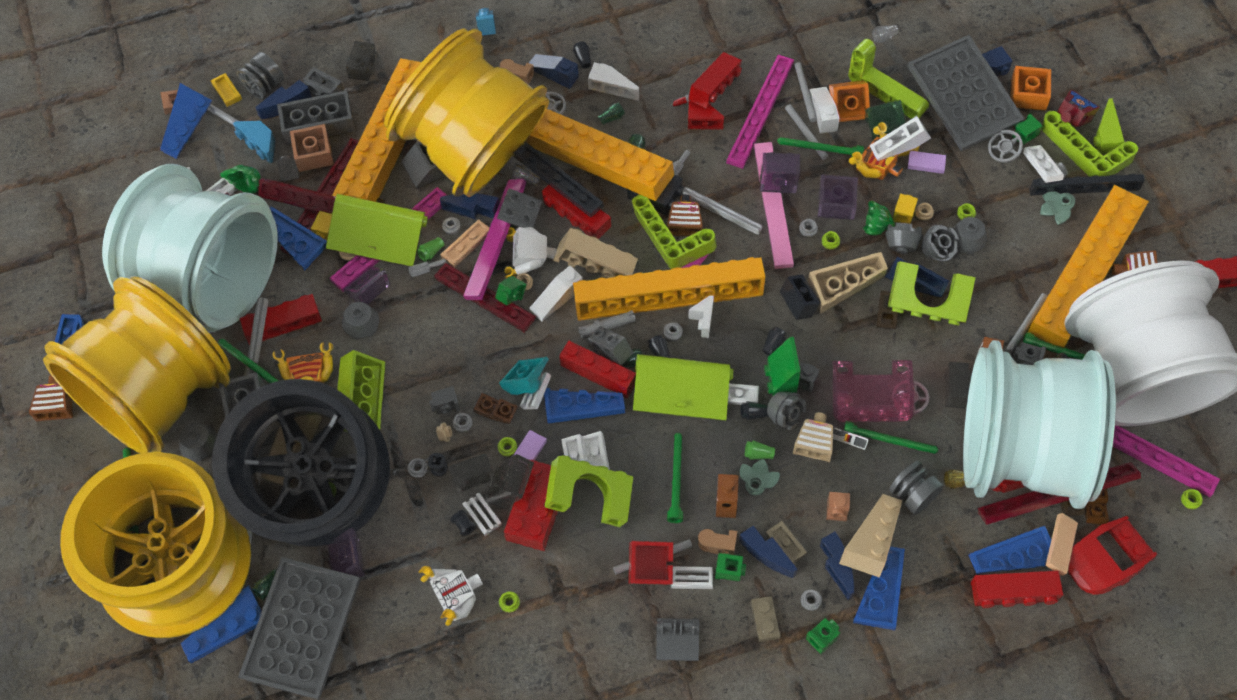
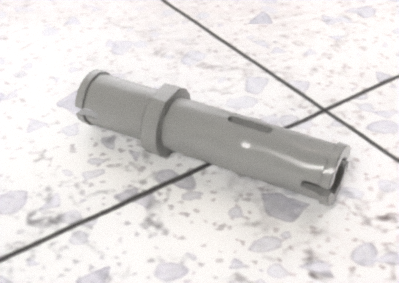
M631 310L601 321L595 320L592 324L578 327L579 334L584 339L591 336L600 326L610 330L636 322L635 315H633L634 312Z

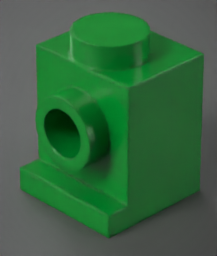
M1029 114L1025 121L1019 122L1015 126L1014 132L1019 134L1023 145L1039 136L1043 125L1033 115Z
M510 276L499 283L495 299L505 305H509L513 301H521L527 284L514 276Z
M718 553L715 579L740 581V577L745 576L746 564L742 563L743 556ZM728 568H733L735 571H730V570H727V569H728Z
M824 618L814 629L808 632L806 640L822 654L839 638L840 632L838 630L840 628L832 619L828 621ZM825 629L829 634L824 635L822 630Z

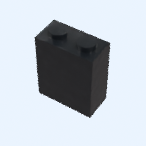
M674 175L656 201L649 199L657 212L666 215L671 210L672 203L676 201L678 196L682 195V190H684L683 178ZM627 188L628 199L633 200L634 197L640 195Z

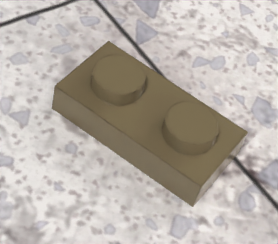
M783 521L766 531L765 535L767 538L773 537L793 564L807 555L805 549Z
M772 596L751 599L759 642L780 639Z

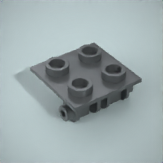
M509 188L497 219L515 225L517 228L533 227L543 201Z
M657 618L656 660L699 661V619Z

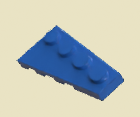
M180 83L160 148L162 152L175 159L178 158L211 105V99Z
M271 206L270 210L277 227L278 242L305 271L326 248L327 241Z
M546 388L544 392L548 424L625 413L623 393L601 391L588 393L586 390L568 392V389L553 391L550 388Z
M1042 526L970 553L968 556L976 574L1047 567L1046 562L1051 538L1046 527Z
M890 546L880 578L874 575L871 576L853 623L890 630L896 629L905 549Z
M249 585L240 592L232 605L219 618L193 632L181 643L190 663L197 661L256 628L262 610Z

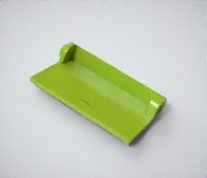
M337 194L326 249L413 266L422 227H426L428 217L425 216V212Z
M637 354L633 411L726 421L729 380L733 379V369L730 368V364Z

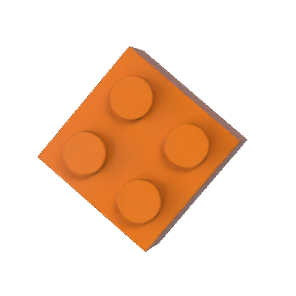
M1015 66L1011 78L1010 98L1017 108L1046 111L1051 98V69Z

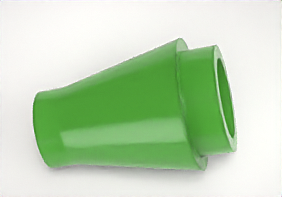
M437 237L434 240L419 245L417 249L419 258L424 262L430 261L444 246V242L440 237Z
M754 440L752 442L747 441L745 457H748L750 460L774 458V447Z

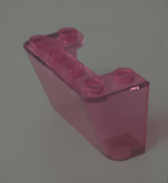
M892 360V375H853V361H833L834 418L842 422L910 420L914 415L912 360ZM899 366H905L908 368L904 372H900L897 370ZM839 367H846L848 371L839 372L837 369Z

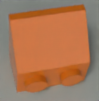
M862 80L829 85V93L836 104L840 118L839 122L870 118L869 86L867 82Z

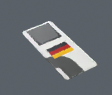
M838 428L833 430L834 440L864 450L866 449L867 438Z

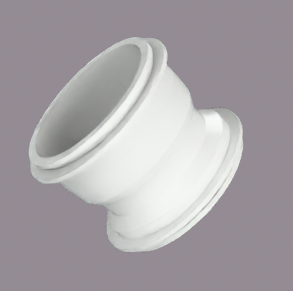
M1193 261L1155 263L1111 277L1087 290L1071 305L1064 322L1066 331L1072 336L1093 343L1095 351H1098L1102 359L1107 360L1112 367L1116 395L1115 426H1140L1175 419L1214 405L1237 392V353L1223 325L1213 316H1210L1206 308L1212 298V294L1219 285V278L1214 270Z

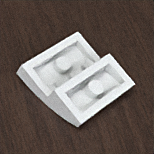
M601 431L586 436L577 434L561 439L565 456L571 457L572 460L587 461L590 465L605 466L608 470L610 469L604 435Z

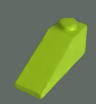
M1113 98L1108 99L1096 136L1093 139L1094 147H1097L1101 154L1109 153L1124 143Z

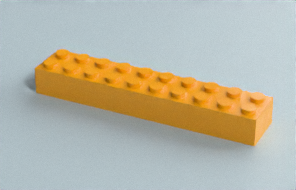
M400 58L332 196L342 194L374 202L379 198L406 142L402 138L392 142L386 137L387 128L384 126V119L394 98L421 62Z
M549 109L546 110L535 129L525 141L536 150L626 189L628 188L654 201L658 199L674 176L672 161Z
M1116 185L1113 186L1033 320L1028 333L1034 334L1035 337L1047 343L1065 348L1072 336L1066 331L1064 325L1071 305L1087 290L1104 281L1149 201Z
M750 257L738 261L713 262L708 265H692L686 268L676 267L671 270H655L649 273L638 272L634 275H618L612 278L601 277L589 281L580 280L573 283L577 320L617 316L631 310L634 313L691 306L698 304L708 296H714L713 302L763 296L765 272L762 258Z

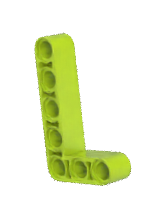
M864 39L852 52L848 74L849 79L852 82L864 80L868 83L869 93L911 119L916 116L920 118L929 108L927 100L874 68L873 61L876 46L871 40Z
M1056 111L1047 112L1042 122L1041 130L1089 177L1095 175L1110 176L1118 173L1133 162L1138 152V146L1134 142L1127 141L1103 156L1071 124L1063 122L1061 115Z
M637 195L633 198L632 204L635 216L669 268H681L715 251L717 244L713 230L703 229L676 242L649 199L642 195Z

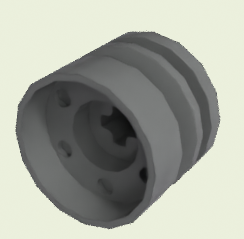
M263 52L256 53L250 59V64H244L243 68H239L236 73L243 86L259 99H263L266 93L271 92V87H276L284 80L283 72L279 66Z
M915 461L901 471L889 488L893 495L897 494V499L902 500L908 496L904 506L914 515L923 511L944 488V484L934 475L925 480L929 470L927 468L921 469L923 465L919 461Z

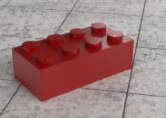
M529 460L504 529L506 541L545 551L558 513L556 510L545 508L551 465Z

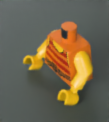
M881 122L878 124L879 127H874L873 132L876 135H880V137H876L871 144L887 135V133H884L887 130L885 123ZM870 145L863 154L854 152L852 154L853 157L849 159V163L851 165L856 164V170L860 171L865 178L883 180L888 173L898 177L903 170L902 167L896 164L899 154L878 161Z
M323 342L320 344L321 353L288 357L286 361H284V350L280 349L282 352L281 358H277L275 351L273 352V358L278 360L279 363L277 365L284 380L305 379L324 384L333 372L332 355H330V352L333 350L332 343H329L328 351L324 349Z

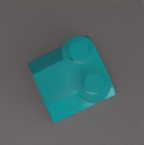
M548 357L519 360L499 382L501 388L511 395L535 393L541 384L539 377L549 360Z

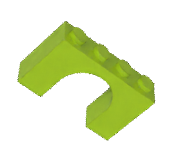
M901 261L897 262L888 307L892 308L893 312L903 314V311H909L911 316L922 318L923 314L930 316V320L941 322V319L949 320L948 324L960 326V323H966L976 277L957 273L953 274L950 292L946 301L938 307H928L917 299L914 291L919 265Z
M565 455L558 456L552 461L545 508L565 512L571 507L576 480L586 479L594 482L603 493L604 506L601 523L621 527L628 522L633 476L627 475L623 471L615 472L608 470L605 466L590 465L587 461L572 460L571 457Z

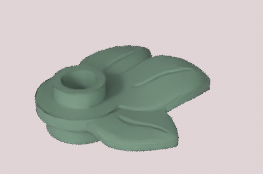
M1051 191L1042 196L1046 202L1041 207L1040 215H1055L1057 225L1063 224L1070 218L1071 209L1075 206V198L1072 194H1060L1056 191ZM1064 199H1068V200H1069L1068 203H1063L1062 201H1063Z
M764 459L759 460L752 467L742 464L739 472L740 478L745 482L746 491L751 495H760L765 489L773 488L780 477L778 472H769ZM757 484L759 487L754 489L752 485Z

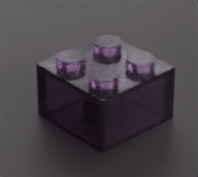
M763 153L760 170V192L796 193L800 175V154Z
M821 175L817 217L854 220L857 208L858 177Z

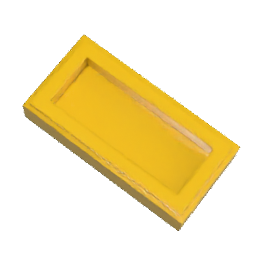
M226 73L210 80L227 107L242 100L240 93Z

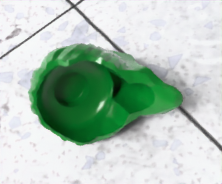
M236 165L220 173L222 178L228 180L230 184L243 193L254 194L259 191L261 175L256 168Z
M869 201L866 226L863 227L865 233L877 236L888 230L889 224L894 227L895 222L890 211L877 202Z

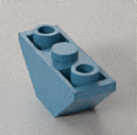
M489 8L479 9V12L476 13V21L482 36L496 34L493 10L489 11Z
M235 121L233 125L236 130L234 131L236 136L240 140L244 139L251 150L255 149L262 160L266 159L271 164L274 159L276 142L272 131L261 121Z

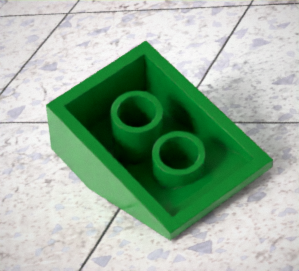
M789 337L768 357L767 365H764L765 377H769L767 390L768 394H772V397L780 391L797 393L800 366L794 337Z

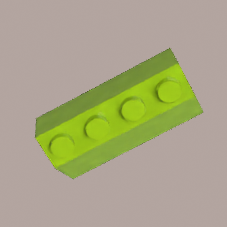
M352 350L340 358L337 390L365 411L380 429L385 362Z

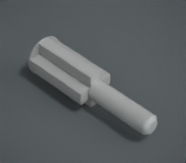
M686 150L681 158L673 163L674 175L677 176L684 167L683 163L690 154L689 150Z
M441 259L432 263H427V261L408 267L411 277L430 272L429 269L444 265L447 262L446 259Z

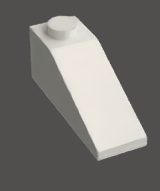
M594 62L588 77V87L590 90L639 100V87L613 67Z
M827 87L809 89L819 132L837 131L840 118L836 104Z
M916 116L871 144L870 148L876 159L880 161L914 149L931 139L924 124Z
M571 266L567 267L554 278L529 310L543 322L574 297L573 283L583 280V277Z

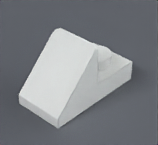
M708 296L689 309L688 318L699 320L698 330H701V337L709 338L714 296Z

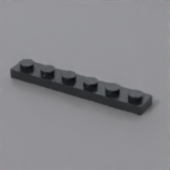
M527 142L513 152L514 158L590 218L604 207L600 199Z
M1143 174L1076 176L1047 183L1042 178L1033 179L1029 191L1030 196L1044 195L1051 191H1056L1060 194L1110 192L1114 185L1127 191H1140L1145 179Z

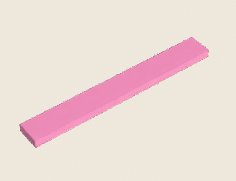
M772 142L754 144V152L775 269L793 267L794 262Z

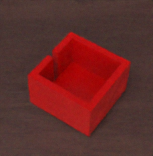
M631 541L629 543V584L673 585V565L666 566V562L673 561V542Z

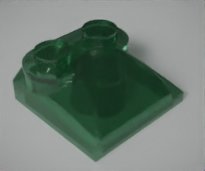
M901 100L865 109V120L869 124L873 140L876 137H880V135H876L873 132L874 127H879V123L883 122L886 124L887 130L884 133L887 134L906 123Z

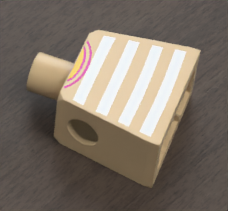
M815 413L814 420L805 419L796 439L793 454L830 462L833 448V425L825 423L827 417L825 414Z

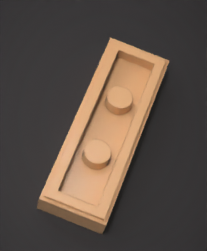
M478 219L440 254L441 258L446 259V262L455 268L486 239L490 227Z
M1063 513L1057 515L1046 562L1047 567L1053 571H1059L1061 576L1067 574L1078 522Z

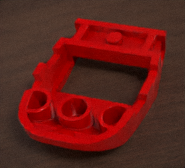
M1127 516L1100 525L1073 546L1067 572L1083 591L1098 595L1109 592L1117 586H1123L1140 573L1150 561L1156 558L1157 553L1152 551L1128 521L1129 518ZM1107 531L1134 563V565L1124 571L1120 569L1097 539V537Z

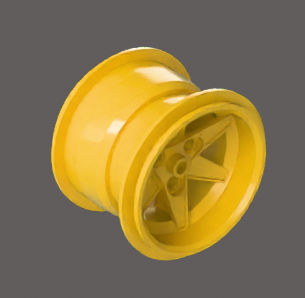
M463 28L443 40L421 62L404 83L391 103L384 119V126L387 128L386 137L390 141H397L401 138L403 140L417 139L427 147L430 160L446 177L455 183L452 194L456 197L465 194L467 197L473 196L495 177L513 157V152L530 136L546 112L550 102L545 97L547 88L544 85L533 89L508 69L502 67L494 68L484 59L483 45H481L482 32L478 29L468 31Z
M137 276L129 279L119 277L113 283L116 293L113 297L114 310L105 319L89 321L62 344L49 341L44 347L47 355L43 358V362L62 389L111 435L140 454L150 451L162 452L164 444L161 437L184 413L187 397L196 388L208 389L212 386L219 388V383L227 387L230 383L228 373L231 367L225 353L215 339L174 298L143 278Z
M147 452L125 457L106 466L91 477L78 491L69 505L62 524L61 554L65 568L73 582L89 597L102 603L107 613L122 627L142 636L172 638L190 634L209 625L232 605L240 594L248 576L251 562V544L247 529L225 508L218 495L213 478L201 466L179 455ZM188 507L199 510L183 525L175 528L172 514L173 508ZM154 515V519L148 524L149 534H137L128 531L131 527L138 526L141 522ZM164 527L161 532L157 533L158 529ZM200 538L196 549L193 550L190 545ZM121 549L133 554V564L115 576V562L119 550ZM181 552H185L182 557L177 558ZM145 560H148L146 565L141 566ZM153 577L155 578L156 582L144 585Z

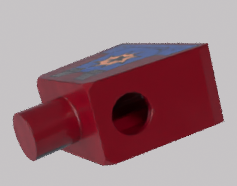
M1070 90L1057 112L1061 115L1063 122L1080 127L1092 122L1100 107L1075 91Z

